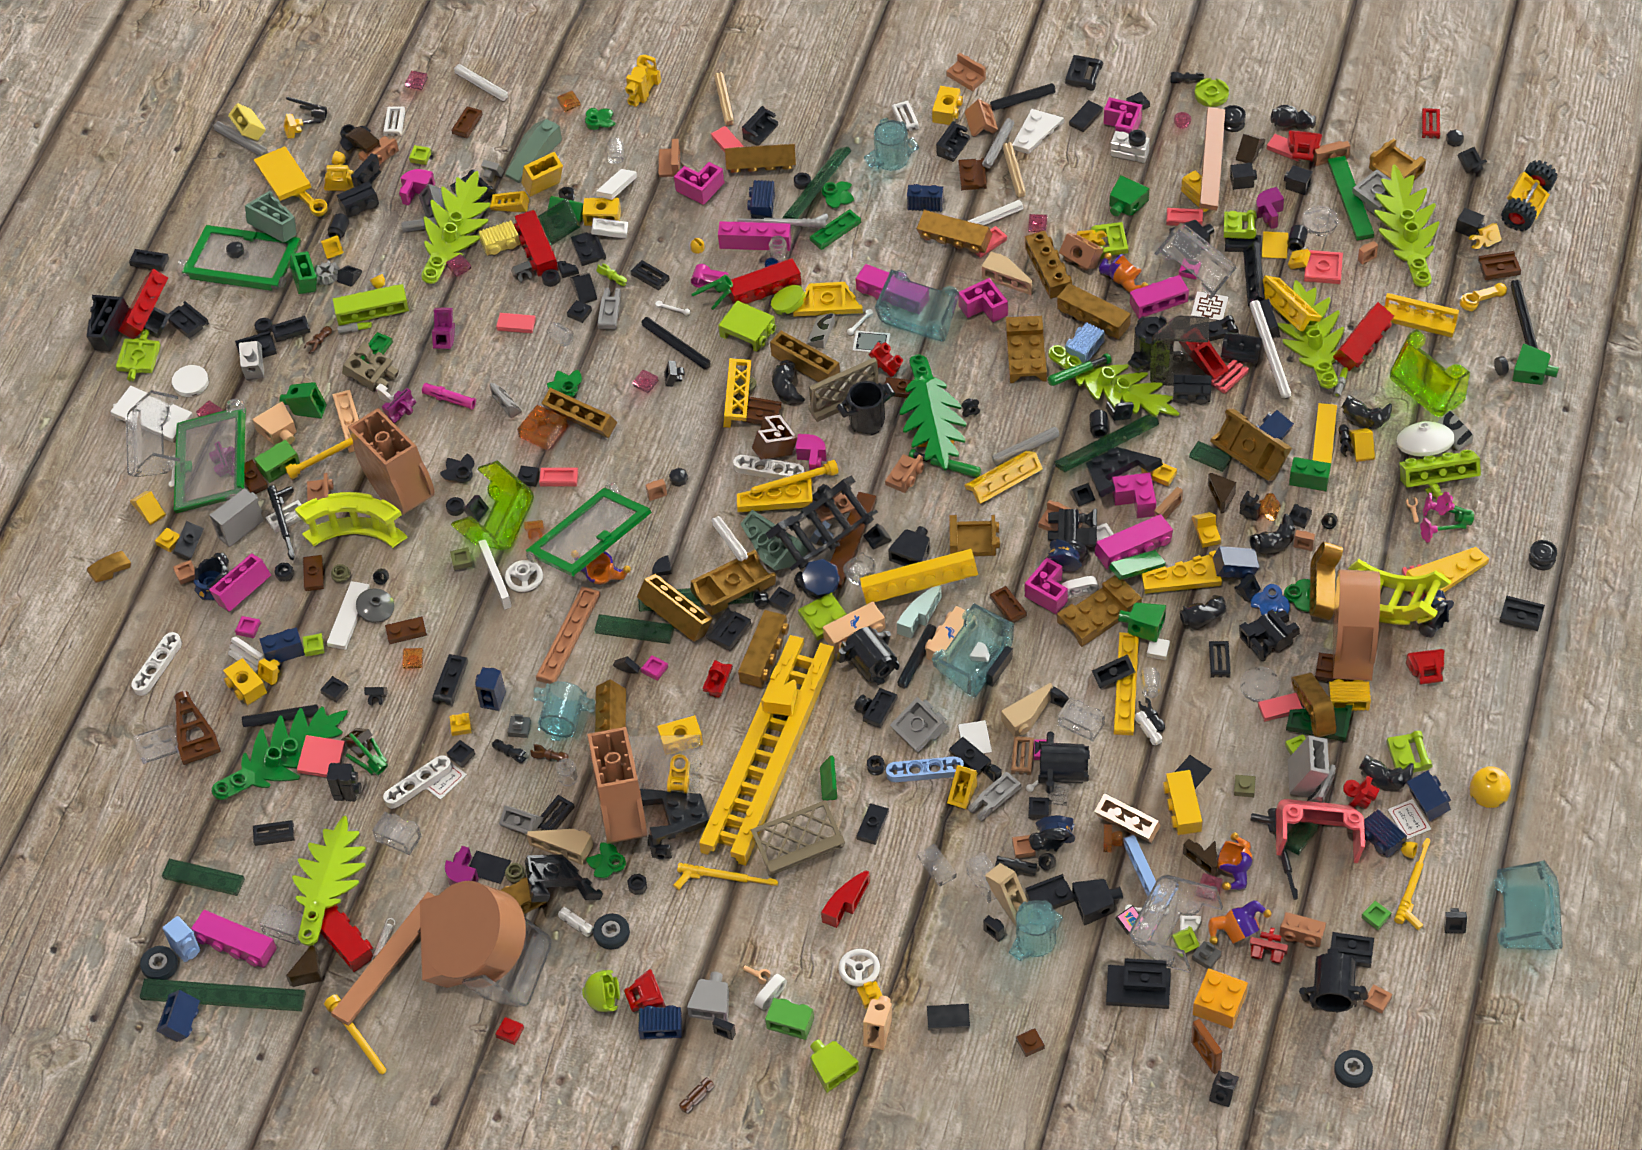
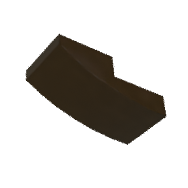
M359 126L345 135L355 147L359 146L365 153L380 145V141L372 133Z

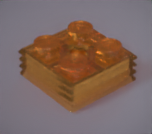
M536 405L517 428L518 435L526 441L549 450L568 427L567 418L540 405Z

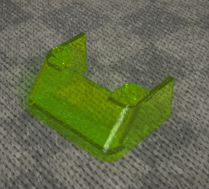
M497 460L479 466L477 469L490 480L487 491L489 496L495 501L484 526L472 516L451 523V526L473 544L479 545L478 541L485 539L490 548L506 550L512 547L533 503L534 495L528 486Z

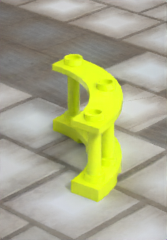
M356 492L328 494L326 498L312 499L295 508L296 514L309 525L310 529L302 533V535L313 546L327 539L347 534L375 537L392 548L408 538L405 533L395 527L394 520L402 516L401 511L388 501L373 498L370 494ZM349 512L350 517L337 519L335 513ZM357 513L369 515L371 518L358 517ZM328 515L330 521L316 525V519Z
M1360 559L1348 568L1349 570L1380 572V590L1382 586L1395 589L1389 604H1380L1379 622L1388 624L1409 625L1413 621H1417L1419 624L1433 619L1438 612L1431 607L1438 589L1444 588L1451 583V580L1436 570L1422 576L1396 575L1374 568ZM1403 591L1414 592L1408 606H1397ZM1423 592H1428L1425 600L1419 602Z

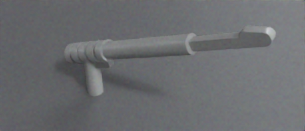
M824 213L815 219L738 218L737 222L788 223L790 226L825 228L826 220L829 217Z

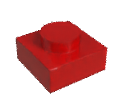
M505 1017L495 1033L496 1038L515 1045L524 1030V1025Z

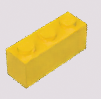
M1190 770L1166 773V782H1163L1164 794H1168L1169 797L1167 799L1168 811H1172L1173 814L1171 816L1172 828H1176L1177 835L1202 832L1203 821Z

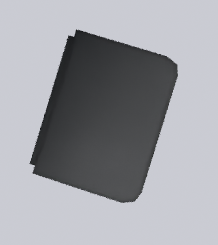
M347 265L338 270L337 282L352 287L362 274V270Z
M1089 482L1069 490L1078 507L1096 500Z
M878 523L863 535L873 550L892 541L885 528Z

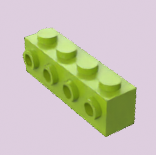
M403 284L333 298L339 326L409 311Z
M1463 450L1461 453L1456 454L1444 453L1442 456L1437 457L1430 455L1418 460L1410 458L1406 459L1405 462H1399L1400 480L1406 487L1481 476L1480 457L1472 450Z

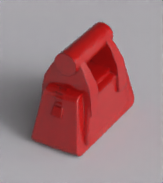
M1290 130L1287 143L1289 151L1292 152V159L1313 161L1315 149L1321 146L1322 134Z
M1444 649L1407 654L1406 665L1412 675L1417 676L1419 685L1443 682L1441 673L1444 670L1445 664Z
M651 969L638 977L630 987L624 989L632 1012H636L640 1008L644 1009L646 1006L666 1007ZM635 995L640 996V998L637 1001Z

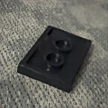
M1108 965L1106 1005L1169 1009L1171 968H1166V991L1123 989L1124 966Z

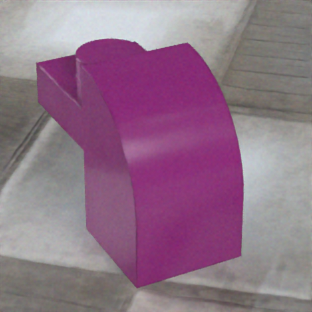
M1277 186L1264 190L1258 195L1256 200V218L1263 217L1264 222L1269 225L1270 229L1278 227L1279 215L1277 212L1283 211L1284 198Z
M434 308L433 349H451L455 337L453 308Z
M461 846L459 852L455 853L453 862L448 860L445 862V872L450 886L462 881L478 882L479 878L476 869L468 867L472 859L469 847Z

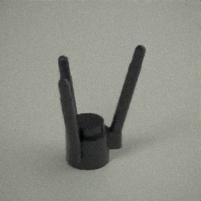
M286 97V100L302 104L299 106L300 108L311 110V117H314V119L302 121L303 124L321 123V120H326V106Z

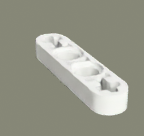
M738 455L733 461L734 469L737 473L776 480L792 476L796 472H805L804 467L800 464L772 459L760 460L759 457ZM757 465L765 466L762 470H757L755 467ZM775 468L783 469L780 473H775L773 470Z
M171 632L163 637L133 679L132 688L136 695L143 696L150 692L181 648L182 642L177 633ZM160 654H167L165 659H157ZM149 669H157L155 673L147 674Z
M438 756L388 789L383 795L386 806L392 809L401 806L449 774L452 770L450 759L447 756ZM425 773L431 774V777L427 780L421 779V776ZM409 784L415 785L410 791L404 789Z

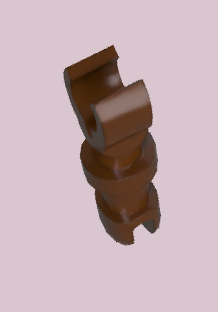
M325 326L319 334H315L313 340L308 341L304 345V349L307 345H313L309 354L313 353L317 345L324 342L323 339L332 333L331 327Z
M534 744V751L530 750L533 758L545 757L546 760L551 761L553 759L559 763H567L569 760L567 753L554 752L550 748L546 750V748L539 744Z

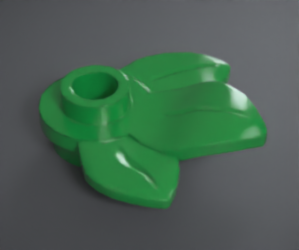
M590 108L586 111L585 124L591 130H597L600 126L608 128L616 124L611 120L613 111L603 108L597 110L596 108Z
M840 181L836 184L828 182L822 188V195L826 198V203L832 208L838 209L840 204L847 205L854 201L853 195L849 192L852 187L851 183Z
M575 370L570 375H567L561 371H556L554 381L548 382L547 387L572 397L577 394V386L582 382L581 373L579 370Z
M1300 579L1284 590V597L1289 602L1294 603L1297 609L1309 612L1310 579Z
M605 842L600 843V854L586 858L588 865L595 869L594 877L596 878L609 877L613 872H620L626 866L625 857L618 853L616 846Z

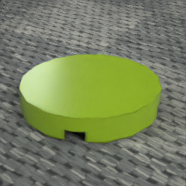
M1211 78L1203 79L1195 86V99L1198 103L1207 107L1223 105L1229 97V87L1224 81L1217 78L1216 80H1211Z
M798 285L787 286L774 295L771 300V306L774 312L779 315H783L782 313L785 312L790 314L802 306L806 294L802 287Z

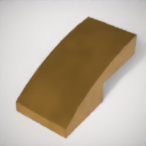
M119 551L93 563L87 568V572L97 583L113 578L114 572L130 568L131 562L123 551Z

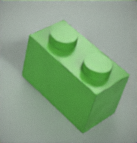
M286 440L274 445V447L254 458L257 468L269 483L287 473L285 466L300 464L297 452Z
M773 998L765 1018L766 1028L806 1040L814 1021V1011L805 1004L798 1005L791 1003L787 999Z

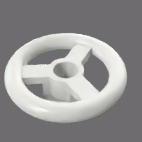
M521 560L513 563L505 573L507 585L512 590L518 592H527L535 589L543 578L541 567L530 560ZM537 572L536 580L528 585L527 580L530 578V575ZM511 576L519 578L522 581V586L515 585L511 581Z
M854 949L847 952L841 958L838 970L841 978L846 983L852 986H863L864 983L873 982L877 978L880 971V963L872 952L865 949ZM856 955H863L869 959L864 962H855L850 958ZM845 964L851 967L852 978L846 974ZM874 965L873 973L868 977V967Z

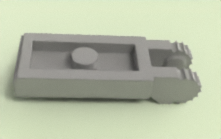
M609 288L604 289L598 317V329H616L621 297L620 288H616L614 297H610Z
M1005 772L978 796L969 806L968 810L974 813L984 804L986 807L977 815L980 821L984 820L990 815L991 811L996 810L1021 788V783L1008 772Z

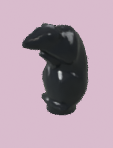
M1280 105L1276 109H1272L1271 123H1274V126L1277 125L1285 128L1296 126L1298 130L1313 129L1316 125V117L1304 109L1298 112L1291 105Z
M784 360L773 371L772 385L779 399L786 401L788 404L804 402L805 398L797 392L792 384L795 363Z
M1348 395L1341 407L1344 409L1343 413L1351 422L1361 428L1368 429L1380 428L1390 419L1392 413L1391 403L1383 409L1380 407L1370 409L1362 401Z
M1287 513L1284 514L1282 524L1279 525L1277 531H1265L1260 534L1251 535L1249 539L1251 548L1255 549L1258 553L1275 554L1288 547L1294 539V530L1296 529L1290 516Z
M1213 595L1205 605L1203 603H1194L1187 608L1183 606V610L1179 611L1182 624L1189 625L1192 629H1199L1207 623L1220 618L1226 612L1224 597Z
M1366 754L1359 769L1362 770L1361 775L1364 778L1367 776L1373 778L1372 785L1382 790L1392 791L1402 789L1407 784V781L1412 779L1414 764L1410 763L1404 769L1399 767L1391 770L1381 761L1373 759V757Z

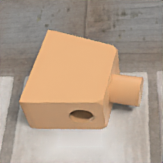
M283 402L253 418L256 431L273 445L283 440H286L289 444L294 442L295 437L293 435L297 431Z
M880 996L878 1000L872 999L870 1001L863 1021V1046L884 1050L892 1021L890 998Z

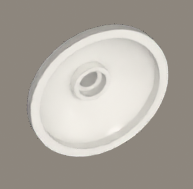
M1429 421L1412 424L1404 428L1397 436L1398 448L1414 456L1439 454L1449 449L1454 443V433L1451 429L1443 424Z

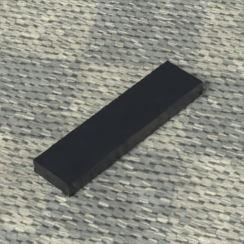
M1256 241L1243 250L1247 303L1249 307L1252 301H1262L1265 299L1260 243Z

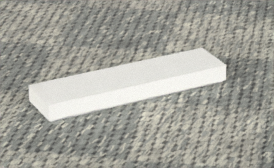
M485 539L478 541L481 554L504 610L511 607L510 598L487 541Z
M351 581L328 638V647L347 649L359 618L356 610V600L363 591L370 589L369 584Z

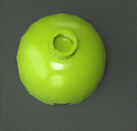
M601 970L593 973L588 977L585 987L582 989L583 998L596 1011L612 1012L618 1008V1006L614 1005L615 998L620 1000V987L617 977H612L611 973H614L612 970Z

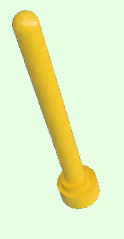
M352 437L298 465L289 464L285 466L290 479L297 478L300 471L353 445Z
M830 460L823 467L754 486L751 488V493H761L823 474L833 476L839 473L838 466L835 460Z
M332 995L326 999L324 1006L329 1012H332L341 999L338 995ZM353 1022L349 1026L343 1023L379 1074H385V1066Z

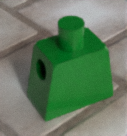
M1120 175L1110 193V213L1116 217L1121 212L1132 216L1149 201L1150 188Z
M1523 344L1514 368L1512 381L1542 385L1546 375L1557 378L1559 367L1549 365L1551 358L1549 353Z
M315 382L292 384L289 386L287 394H281L279 401L283 402L284 405H288L292 413L297 416L322 419L327 406Z
M1134 603L1131 612L1120 610L1118 621L1128 623V633L1130 635L1157 642L1165 623L1166 605Z

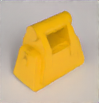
M327 165L324 190L347 191L354 188L351 178L354 172L349 169L348 165Z

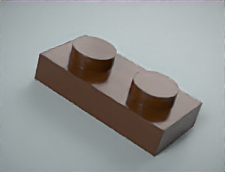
M423 616L385 625L389 645L427 636Z

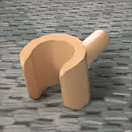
M1414 497L1415 504L1411 506L1408 503V499H1406L1405 504L1411 509L1414 523H1418L1419 520L1416 512L1418 500Z
M746 965L743 967L744 971L757 977L758 982L762 985L766 984L767 981L761 977L762 975L770 978V971L767 969L757 971Z

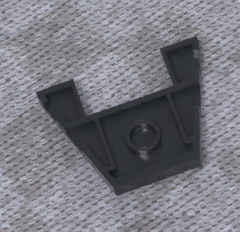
M1120 447L1111 448L1106 453L1096 456L1086 463L1089 475L1101 498L1115 491L1114 484L1110 482L1112 477H1117L1136 466H1140L1149 473L1163 465L1161 458Z
M640 789L642 805L663 804L669 824L650 827L653 845L660 844V840L665 838L669 840L674 839L676 834L682 832L687 834L706 827L709 817L701 794Z
M562 854L527 855L525 868L531 902H548L551 895L546 888H566L571 886L578 888L584 900H601L603 892L600 889L596 891L591 886L592 882L588 878H582L578 874L579 870Z

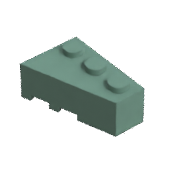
M271 191L245 205L246 221L253 227L282 242H286L296 235L295 217L286 207L280 204L278 198L275 199Z

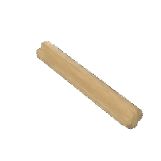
M722 72L715 73V82L725 125H733L734 118L724 74Z
M1004 143L1003 151L1016 196L1018 198L1024 197L1026 191L1012 143Z

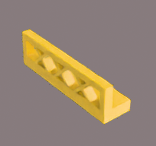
M1264 276L1265 299H1269L1271 305L1299 331H1304L1309 321H1321L1322 317L1284 281L1277 277Z
M1387 293L1384 307L1394 315V318L1390 321L1391 323L1453 337L1459 310ZM1390 300L1397 302L1398 305L1391 304ZM1409 305L1415 306L1417 309H1412ZM1426 310H1432L1435 313H1428ZM1444 314L1453 315L1454 318L1446 317Z
M729 358L723 427L731 428V420L746 421L751 360ZM736 365L747 366V369L740 372ZM741 378L745 384L739 387L735 381ZM738 393L744 396L740 401L734 398ZM739 407L743 411V415L732 414V411Z
M1024 451L966 483L964 486L966 490L973 491L977 503L981 504L1041 471L1043 468L1036 452Z

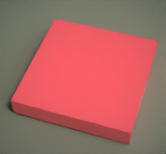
M1309 250L1311 255L1305 267L1304 281L1340 284L1343 253Z
M306 735L297 773L327 777L329 764L341 763L345 741Z

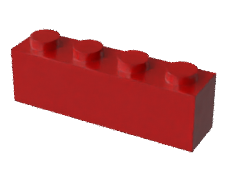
M535 210L514 216L515 223L513 225L520 235L519 241L521 246H525L526 258H530L529 262L532 266V271L535 270L538 277L542 276V273L548 269L558 271L556 257Z
M793 258L731 279L733 287L730 288L731 293L728 295L733 304L736 301L748 304L776 294L787 286L802 285L801 272Z
M155 269L151 270L145 277L118 330L119 332L131 339H135L142 332L168 280L167 276Z
M1377 302L1333 355V358L1348 368V371L1354 366L1358 368L1364 361L1362 357L1364 355L1367 356L1373 350L1372 344H1377L1383 337L1381 333L1383 331L1386 332L1391 327L1392 323L1390 321L1394 318V315Z
M337 905L326 908L320 933L349 968L355 972L372 960L373 954L371 950H373V947L367 939L363 940L360 937L362 934L355 925L352 927L349 924V918L344 912L340 913L337 910L339 909Z

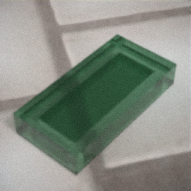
M1197 441L1189 454V458L1221 472L1225 470L1232 458L1228 453L1200 441Z
M1311 822L1296 823L1287 834L1284 848L1299 856L1317 832L1318 825Z

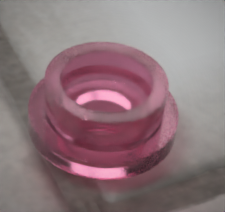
M1185 112L1177 113L1174 116V123L1178 128H1187L1191 123V116Z

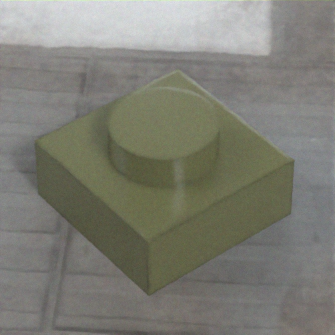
M469 547L450 551L454 570L472 567Z
M1235 774L1234 796L1254 798L1256 776Z

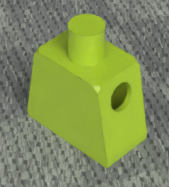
M818 1039L811 1044L810 1048L814 1052L810 1057L811 1066L826 1093L859 1072L858 1060L836 1041H832L825 1046Z

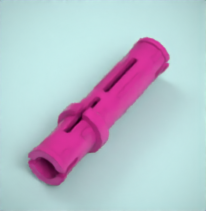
M426 382L422 387V394L436 397V400H445L471 410L476 405L475 398L446 390L443 386L437 387Z

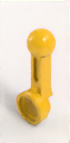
M306 191L294 195L299 197L310 208L311 213L317 217L325 215L328 210L325 200H314ZM316 208H323L321 211L315 210Z
M1497 283L1491 288L1466 293L1459 301L1460 306L1467 311H1474L1479 301L1496 296H1505L1507 287L1503 283Z

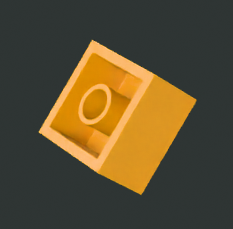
M1208 968L1193 1004V1015L1233 1029L1247 995L1248 982Z

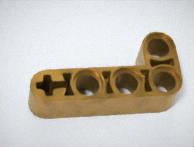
M1322 542L1312 556L1310 564V616L1330 620L1333 616L1335 605V567L1341 560L1342 546Z
M1311 672L1292 676L1293 690L1297 693L1299 700L1310 714L1314 736L1322 737L1335 734L1334 707L1331 699Z

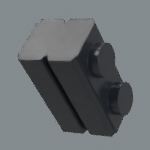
M369 181L337 194L339 205L347 218L357 216L360 212L373 209L379 205L377 194Z
M1174 374L1173 401H1177L1180 404L1188 402L1206 404L1210 402L1211 376Z
M329 764L326 779L334 801H344L345 799L346 801L355 802L362 789L361 782H358V772L354 771L352 764Z

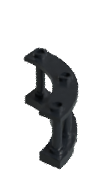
M852 475L844 478L825 493L826 498L822 497L817 502L813 501L801 509V513L796 516L792 515L777 523L765 533L769 540L774 537L780 538L796 560V563L790 567L791 571L797 568L802 570L810 560L828 549L830 551L834 550L840 545L839 541L864 524L866 526L874 520L873 516L878 511L875 509L867 513L851 491V485L856 482ZM841 493L848 498L861 516V519L852 526H850L834 503V498ZM823 506L830 509L845 530L835 538L830 535L817 517L818 513L816 511ZM806 518L812 521L827 542L818 549L813 546L800 527V522ZM788 529L795 532L810 554L802 557L786 535Z

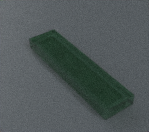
M599 614L594 631L595 634L670 644L674 627L666 623Z
M170 858L162 873V878L235 896H238L245 880L243 875Z

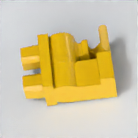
M648 55L638 56L637 67H634L631 75L628 74L626 77L627 86L625 91L629 94L627 99L629 105L637 107L640 102L645 104L653 85L660 84L661 75L660 71L657 70L654 57ZM647 60L651 61L654 65H650Z

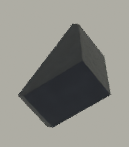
M586 272L570 277L580 302L589 303L597 300L590 273Z

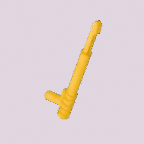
M1426 838L1422 844L1423 850L1419 861L1415 863L1406 891L1401 898L1394 918L1397 924H1403L1406 919L1418 931L1423 927V924L1411 913L1414 906L1411 903V899L1424 866L1423 860L1430 843L1429 838Z
M679 862L677 872L683 874L673 884L674 888L680 890L689 878L700 879V876L777 886L778 881L772 878L750 877L747 874L710 869L704 866L699 867L698 865L694 866Z

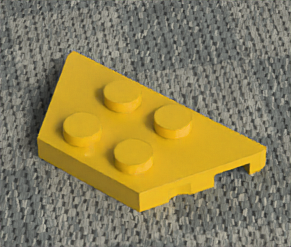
M846 282L809 283L805 289L806 298L803 299L802 306L793 312V317L830 313L834 315L863 313V306L859 305L856 301V296L849 290Z

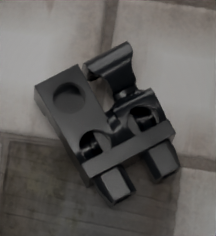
M1059 509V512L1048 513V524H1058V531H1048V542L1056 539L1063 541L1078 540L1086 547H1096L1097 509H1093L1089 514L1079 513L1078 509ZM1080 523L1086 524V525H1088V526H1090V527H1089V528H1079V524H1080Z
M1272 609L1268 611V614L1260 616L1249 624L1246 622L1240 624L1239 636L1261 661H1265L1272 648L1280 651L1286 646L1292 645L1293 638L1300 634V628L1295 622L1288 626L1286 625L1290 620L1285 610L1275 613Z

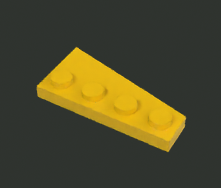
M811 478L757 494L751 493V490L738 493L737 511L749 512L751 510L804 508L813 502Z
M1473 547L1407 570L1406 576H1422L1436 570L1451 580L1448 586L1441 588L1442 591L1446 592L1487 565L1489 558L1477 547Z
M1216 550L1209 552V555L1203 557L1200 555L1193 557V560L1184 563L1182 561L1177 562L1174 566L1168 568L1164 566L1142 573L1144 594L1221 586L1222 580L1216 574L1212 558Z

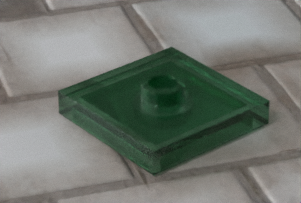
M567 198L537 216L551 246L580 228Z

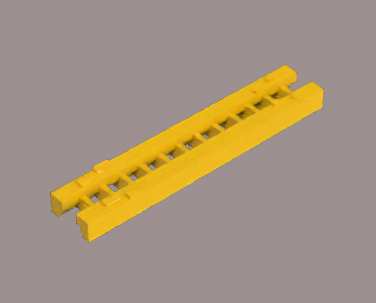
M793 635L789 636L763 697L794 679L796 684L802 686L800 690L797 689L793 714L788 716L787 721L772 718L774 714L765 713L760 702L699 841L701 853L708 855L710 851H715L718 843L732 847L730 851L731 857L736 858L738 864L747 865L756 844L751 829L765 823L834 661V646L820 643L814 658L800 655L804 646V638ZM794 666L808 669L807 674L793 671ZM767 729H772L782 733L780 737L766 734ZM762 744L775 749L773 753L766 752L763 750H759L760 745ZM755 760L758 762L766 763L768 765L766 769H762L759 767L752 766L753 761ZM750 778L753 780L760 781V784L758 786L755 784L745 782V779ZM742 794L753 797V800L750 802L739 799L738 795ZM732 810L745 813V818L731 815ZM726 826L732 829L739 830L738 835L729 832H725L723 830Z

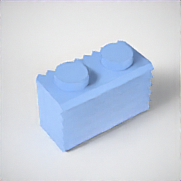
M1086 322L1083 327H1078L1074 338L1066 342V352L1077 356L1082 363L1089 361L1092 355L1104 343V330L1098 329Z
M176 916L163 926V931L171 949L178 954L183 962H187L197 956L201 949L195 939V935L179 916Z

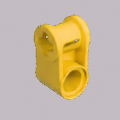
M677 754L671 759L667 792L674 790L683 791L684 794L688 793L690 762L682 754ZM679 759L685 760V766L682 769L675 767V763Z

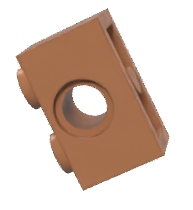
M1067 233L1059 254L1063 255L1065 260L1076 262L1078 267L1088 270L1096 268L1104 249L1075 233ZM1080 249L1082 250V256H1081V257H1080V255H1079V250H1080Z

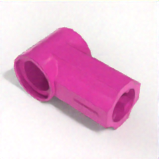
M697 264L691 277V283L695 287L700 288L719 279L723 275L728 277L729 275L727 272L711 270L705 264Z

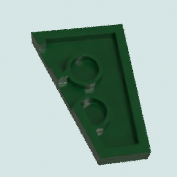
M1346 705L1345 708H1335L1333 706L1336 733L1322 737L1345 742L1353 705ZM1306 709L1290 710L1286 731L1314 736L1311 717Z

